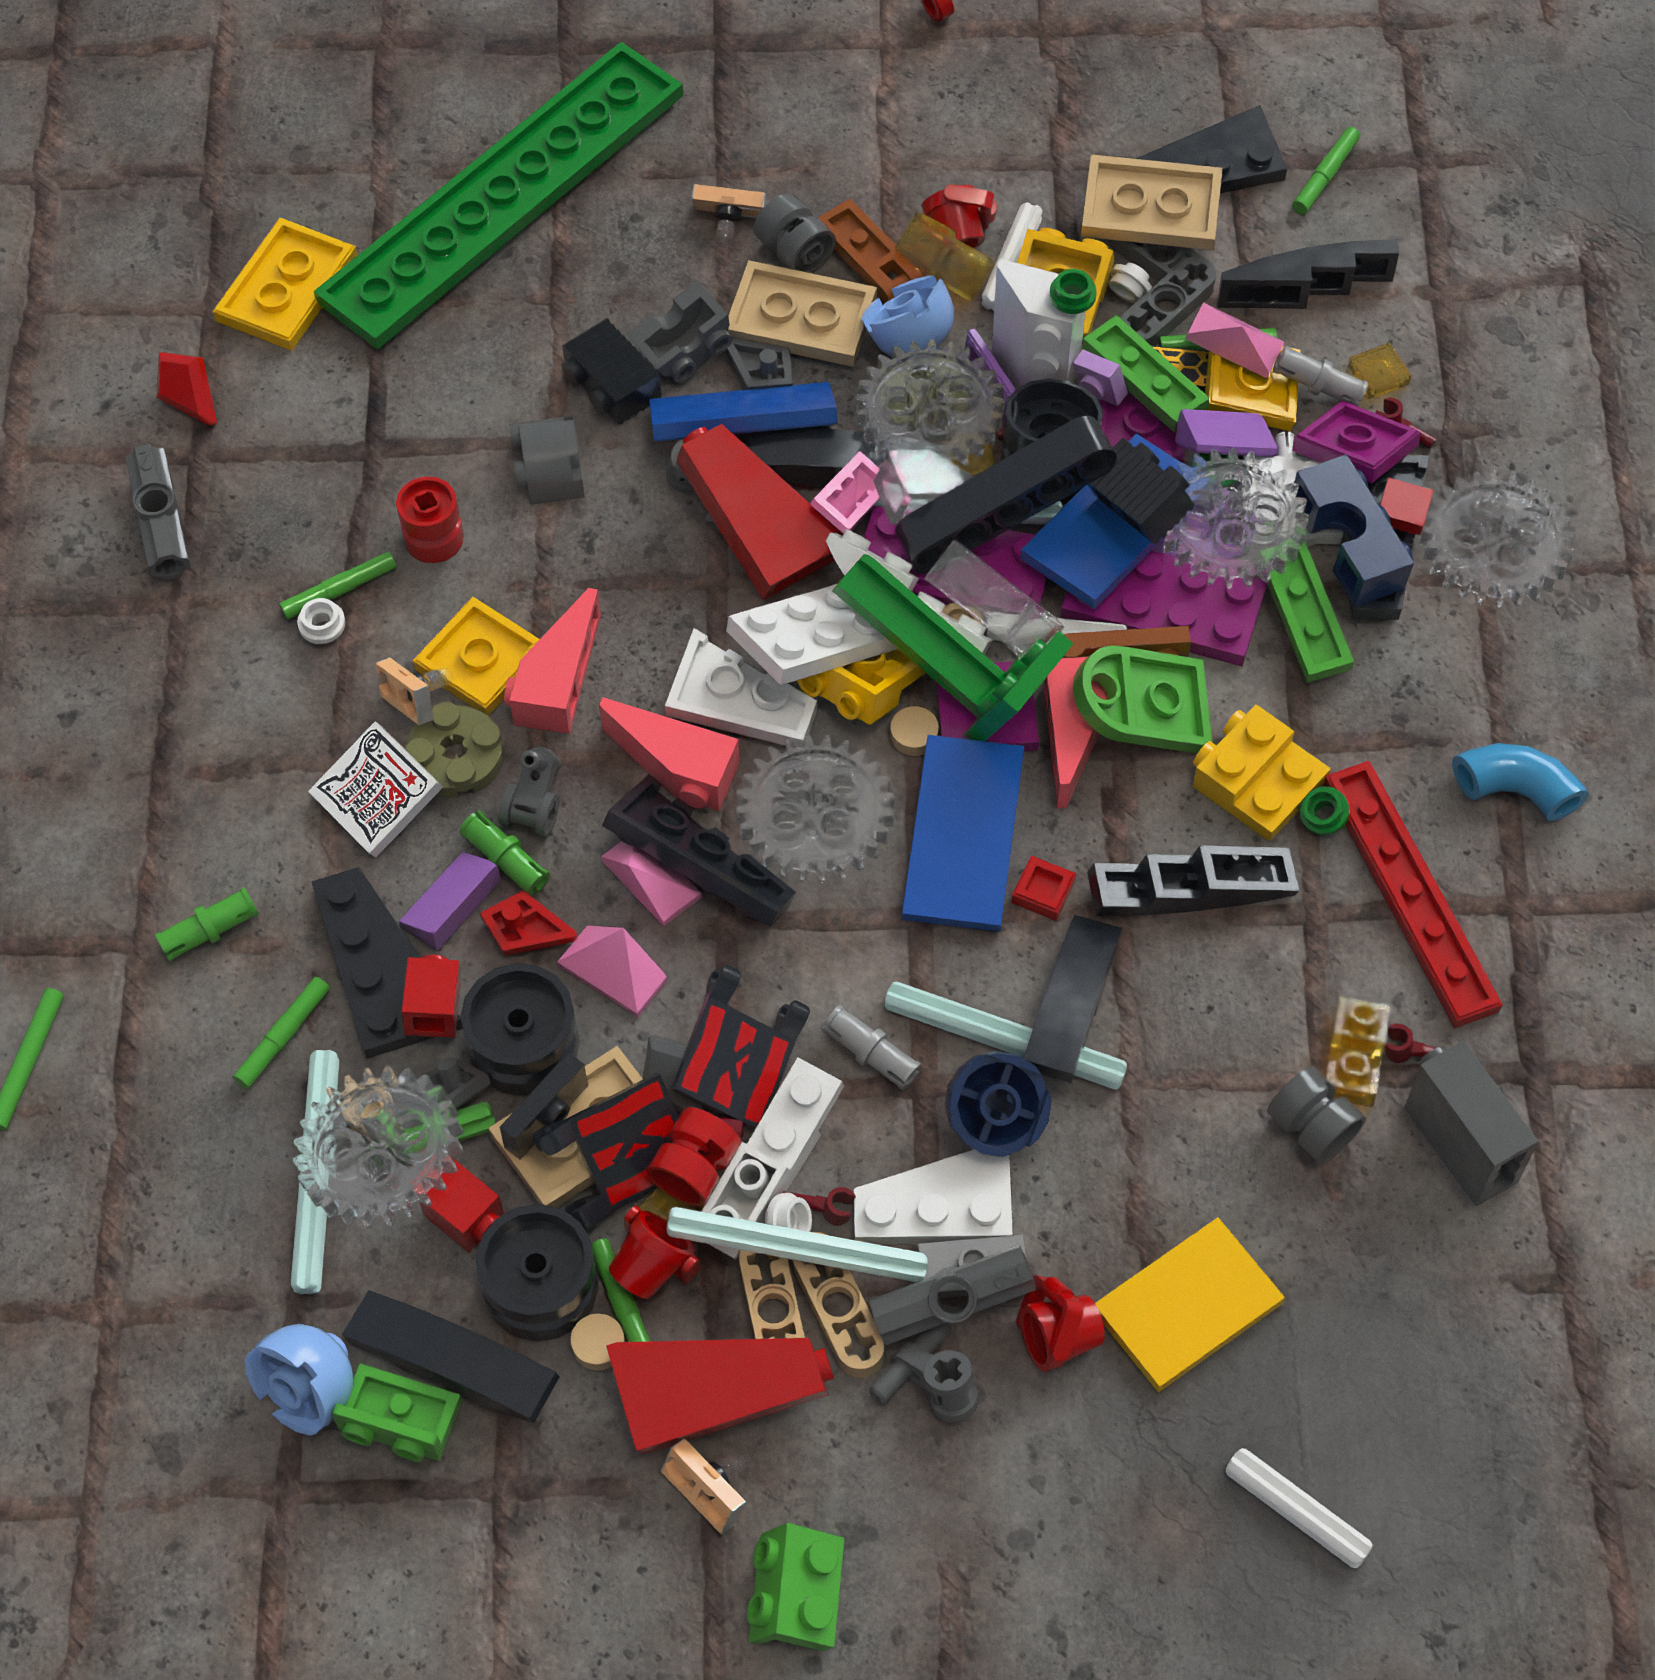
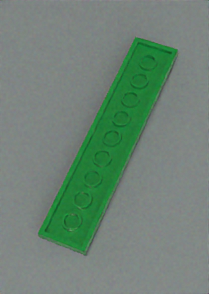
M620 42L313 291L316 300H318L322 308L378 350L684 96L683 84L629 46Z

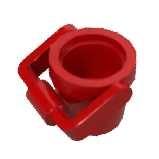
M947 185L945 189L930 195L921 204L924 216L930 222L945 255L961 254L981 245L985 240L983 229H988L989 224L996 219L998 209L997 202L994 200V193L976 189L972 185Z
M637 1205L627 1212L624 1217V1227L627 1236L608 1267L613 1278L626 1290L644 1299H650L673 1274L688 1284L700 1270V1259L694 1255L695 1250L689 1240L670 1237L666 1231L667 1220L657 1214L642 1211Z
M1033 1275L1037 1290L1024 1295L1016 1318V1324L1021 1329L1026 1349L1037 1368L1044 1373L1060 1368L1064 1362L1103 1345L1105 1339L1103 1321L1091 1297L1086 1294L1074 1296L1073 1291L1056 1277ZM1045 1297H1047L1050 1301L1044 1302Z

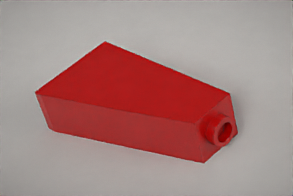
M723 424L709 431L706 427L698 428L682 440L683 444L677 458L678 465L763 601L835 562L826 540L830 533H838L843 536V533Z
M809 1338L615 1342L606 1345L636 1451L642 1455L673 1446L684 1438L689 1441L829 1396L825 1382L834 1379L825 1348L815 1351L814 1345Z

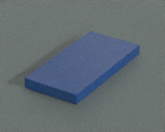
M829 382L649 399L653 438L656 442L684 439L698 428L706 427L709 431L720 424H723L733 434L836 425L835 423H838L837 407Z
M1135 434L1128 441L1133 447H1136L1140 442L1146 445L1160 460L1158 465L1163 470H1166L1169 466L1174 467L1190 484L1185 491L1191 498L1194 506L1209 492V480L1140 435ZM1086 485L1021 549L1020 559L1095 609L1157 544H1152L1097 499L1088 485Z
M935 735L927 736L902 920L1001 932L1024 746Z

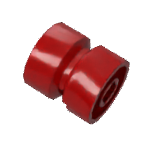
M424 476L413 479L405 484L397 495L396 508L406 550L413 558L424 563H438L450 559L462 547L464 539L454 489L448 482L438 477Z
M688 1107L682 1111L669 1132V1139L672 1143H665L660 1146L647 1167L646 1173L649 1179L670 1197L690 1206L701 1207L705 1205L719 1182L720 1177L716 1171L727 1169L742 1141L733 1128L720 1118L699 1108Z

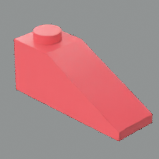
M588 588L520 660L516 678H508L505 687L504 703L506 706L511 707L514 725L570 734L601 617L598 589Z
M1088 657L1062 658L1043 681L1057 809L1067 808L1099 736V733L1081 715L1073 694V680L1076 670ZM1091 681L1094 693L1098 697L1107 700L1105 689L1099 683Z
M602 697L599 704L602 730L651 776L658 780L674 797L680 798V800L694 808L708 807L720 811L740 765L738 739Z

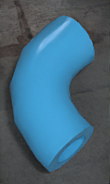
M1494 743L1462 752L1452 760L1456 781L1464 794L1470 799L1477 800L1488 794L1500 791L1516 792L1529 798L1548 821H1556L1571 814L1586 801L1589 795L1582 782L1558 759L1530 746Z

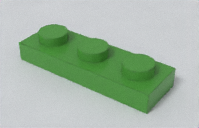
M1117 315L1083 338L1082 349L1119 364L1127 391L1174 433L1177 432L1181 410L1208 409L1210 398Z
M1305 540L1260 552L1258 562L1306 682L1309 683L1352 670L1354 664L1353 657Z

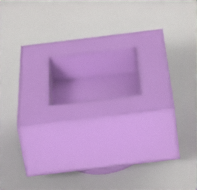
M1083 349L1072 362L1078 384L1092 393L1098 401L1104 400L1118 406L1128 394L1119 364Z

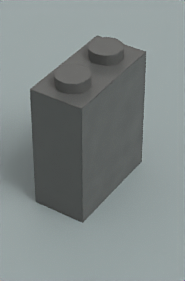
M1464 1041L1448 1050L1445 1046H1439L1427 1053L1419 1062L1420 1067L1416 1078L1411 1083L1412 1089L1404 1108L1477 1207L1519 1183L1538 1140Z

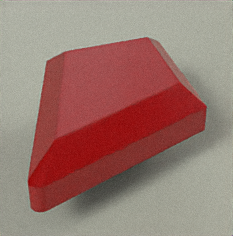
M159 352L156 398L206 425H216L217 420L203 357Z
M524 890L480 913L482 921L504 956L571 943L577 939V932Z

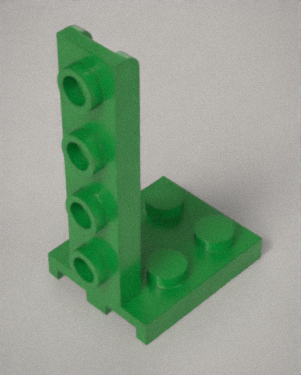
M863 554L832 590V592L977 717L964 733L970 740L986 741L1017 714L1074 644L1060 631L1046 643L1038 638L1004 672L868 554Z

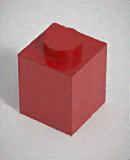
M434 954L426 955L422 958L408 957L402 1005L404 1035L455 1038L461 986L459 960H449L444 956Z
M454 1158L417 1195L423 1216L468 1253L481 1242L483 1234L494 1221L504 1215L500 1196Z

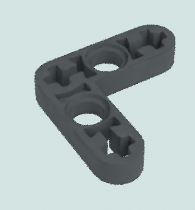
M1108 239L1110 247L1131 263L1140 266L1148 275L1158 281L1149 292L1143 295L1120 317L1151 346H1156L1159 343V336L1170 334L1214 292L1216 269L1209 260L1193 249ZM1157 250H1165L1173 255V259L1159 262L1154 260L1150 254ZM1188 278L1194 280L1187 287ZM1162 299H1170L1176 302L1179 307L1174 311L1168 312L1160 310L1155 303ZM1148 318L1149 321L1147 322L1146 333H1144L1140 330L1146 325V321Z

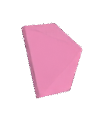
M1204 302L1185 338L1264 378L1268 377L1284 344V341Z
M859 451L810 504L842 533L846 529L853 531L893 485L894 481Z
M621 841L601 856V861L663 926L667 925L702 898V893L683 874L665 868L659 863L658 859L636 846L628 845Z
M586 926L557 961L559 968L637 1018L668 981L665 973L624 928Z

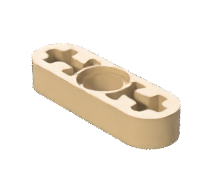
M812 1232V1233H818V1234L826 1235V1234L820 1233V1232ZM792 1259L793 1271L839 1367L846 1374L855 1378H865L876 1373L884 1360V1341L850 1270L825 1266V1272L829 1279L821 1283L820 1274L813 1263L805 1264L806 1262ZM832 1293H844L851 1298L854 1305L848 1314L834 1317L824 1310L822 1306L823 1301ZM854 1325L860 1344L863 1347L872 1344V1347L869 1349L868 1360L861 1361L857 1354L848 1356L851 1353V1338L847 1330Z
M740 1250V1273L754 1339H763V1337L773 1339L783 1336L785 1338H805L788 1259L766 1255L768 1260H774L770 1263L772 1284L763 1286L760 1268L758 1265H754L756 1263V1254L758 1253ZM770 1299L783 1301L789 1308L787 1317L779 1323L765 1322L758 1314L760 1306L765 1301Z

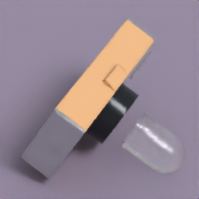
M694 184L692 201L695 209L715 212V216L722 219V221H718L716 244L722 249L729 248L733 243L735 223L730 221H739L741 216L757 218L761 210L768 204L766 193L698 184Z
M391 658L375 663L380 697L418 725L434 720L430 692L451 683L453 677L449 669L442 667L421 676L418 672H409Z
M685 1438L672 1446L661 1472L721 1535L735 1525L746 1501L729 1485V1481L746 1469L749 1462L747 1454L741 1450H734L715 1463L712 1461L707 1462Z

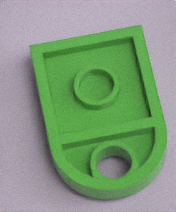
M1113 645L1096 650L1076 670L1073 680V694L1078 710L1085 721L1104 737L1119 742L1198 753L1207 742H1212L1203 659ZM1091 681L1099 683L1105 689L1107 700L1098 697L1094 693Z

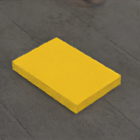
M279 218L213 310L215 321L293 351L322 309L313 291L358 256L356 246Z
M1217 1217L1095 1302L1100 1312L1104 1326L1159 1393L1283 1305L1285 1297L1219 1217Z

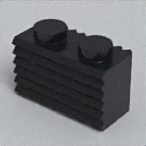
M605 318L562 345L564 363L561 366L564 375L573 386L577 387L581 384L588 391L589 400L600 415L608 413L618 424L622 425L625 420H630L632 415H637L639 411H644L647 406H650L649 399L662 397L660 374L657 369H654L652 364L648 363L646 358H643L641 352H638L636 347L632 346L630 341H627L625 336L620 333L619 329L615 328L614 324L610 323L608 318Z
M1122 438L1113 447L1117 456L1113 468L1102 477L1089 483L1088 487L1097 499L1152 544H1159L1160 538L1166 537L1167 531L1173 530L1174 524H1179L1180 519L1186 517L1187 511L1193 510L1194 503L1185 491L1190 484L1174 467L1169 466L1166 470H1163L1158 465L1160 463L1158 457L1146 445L1140 442L1136 447H1133L1130 442Z

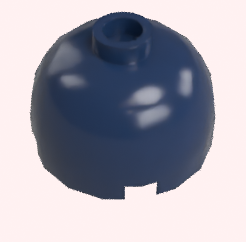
M993 1051L970 1058L957 1068L947 1085L944 1105L949 1125L961 1142L981 1154L1005 1157L1013 1155L1012 1153L1022 1150L1025 1146H1031L1040 1138L1047 1126L1052 1104L1045 1081L1040 1076L1042 1074L1035 1065L1015 1054Z

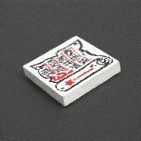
M375 721L308 792L369 854L376 858L443 786Z

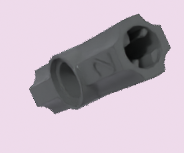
M151 444L134 447L133 452L125 458L133 492L132 503L138 517L150 575L158 576L165 580L181 577L182 573L191 566L182 528L183 520L176 501L166 451L164 448L153 447Z
M1019 1244L960 1267L943 1268L935 1276L869 1300L878 1331L885 1345L945 1323L962 1322L969 1318L972 1313L1037 1289L1025 1254ZM947 1283H958L966 1289L968 1298L963 1304L951 1307L941 1302L938 1297V1291Z

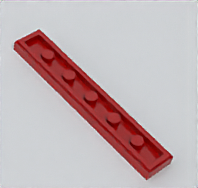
M1370 761L1326 775L1323 783L1324 787H1332L1339 790L1347 799L1350 814L1345 826L1454 1029L1499 1013L1503 1005Z

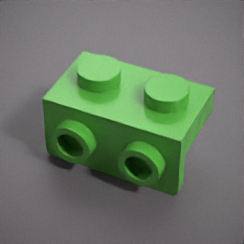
M360 1363L353 1379L354 1386L348 1402L345 1405L336 1403L332 1411V1416L338 1429L342 1430L341 1435L351 1442L364 1446H371L373 1440L393 1446L392 1451L407 1460L422 1462L425 1456L440 1461L463 1402L461 1395Z
M785 1523L761 1534L753 1554L756 1578L754 1594L749 1601L747 1609V1619L750 1624V1642L761 1645L772 1640H778L819 1651L834 1648L844 1537L791 1523Z

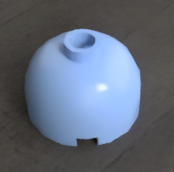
M935 276L920 277L900 284L891 289L894 295L893 299L883 305L881 300L877 298L863 312L861 320L879 349L890 357L901 359L915 357L917 360L928 359L936 355L941 349L940 344L948 337L954 323V306L951 296L943 280L940 278L937 282Z
M295 1324L277 1329L260 1340L245 1358L246 1375L259 1400H262L268 1394L271 1400L282 1408L273 1412L272 1415L282 1424L298 1433L314 1435L334 1421L332 1411L335 1404L345 1405L350 1398L354 1386L352 1366L345 1344L336 1335L326 1333L316 1327Z

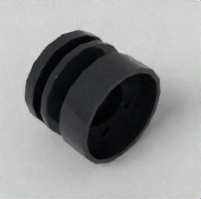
M1047 378L1030 381L1017 388L1007 400L1001 461L1078 417H1094L1101 426L1103 410L1097 398L1086 388L1067 380ZM1081 489L1075 491L1074 493L1068 495L1060 501L1063 502L1071 500Z

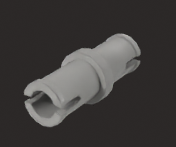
M1286 345L1278 355L1273 368L1274 373H1279L1308 386L1310 393L1319 395L1322 392L1337 400H1343L1355 406H1359V402L1362 401L1368 387L1367 381L1360 380L1333 368L1331 361L1322 359L1321 362L1290 349Z
M842 1005L837 1006L832 1011L822 1027L823 1033L830 1035L857 1055L855 1058L856 1062L863 1067L867 1065L872 1066L895 1083L902 1091L913 1082L922 1067L920 1062L915 1061L887 1040V1033L880 1028L874 1031L848 1012Z

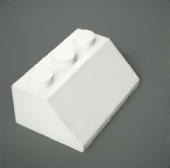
M999 259L996 271L992 353L1016 389L1030 381L1047 378L1067 380L1074 383L1076 373L1072 362L1082 350L1085 312L1067 314L1059 311L1052 305L1049 298L1050 286L1059 274Z

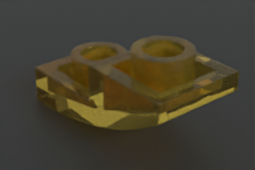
M916 211L896 244L895 251L927 276H935L937 282L941 278L946 288L972 302L994 268V259L955 239V230Z
M1344 996L1339 997L1325 1075L1336 1087L1334 1098L1345 1096L1351 1103L1369 1107L1374 1106L1381 1057L1386 1041L1390 1005Z

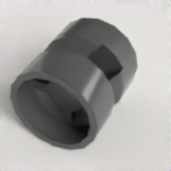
M791 193L782 194L772 199L761 210L754 223L755 236L772 253L777 254V258L788 269L814 273L827 262L836 245L834 233L818 217L813 216L810 209L796 195Z
M1310 1066L1293 1077L1277 1093L1269 1104L1267 1113L1286 1132L1298 1131L1300 1133L1298 1144L1321 1165L1336 1156L1353 1140L1364 1126L1367 1118L1345 1096L1334 1098L1336 1087L1316 1067Z

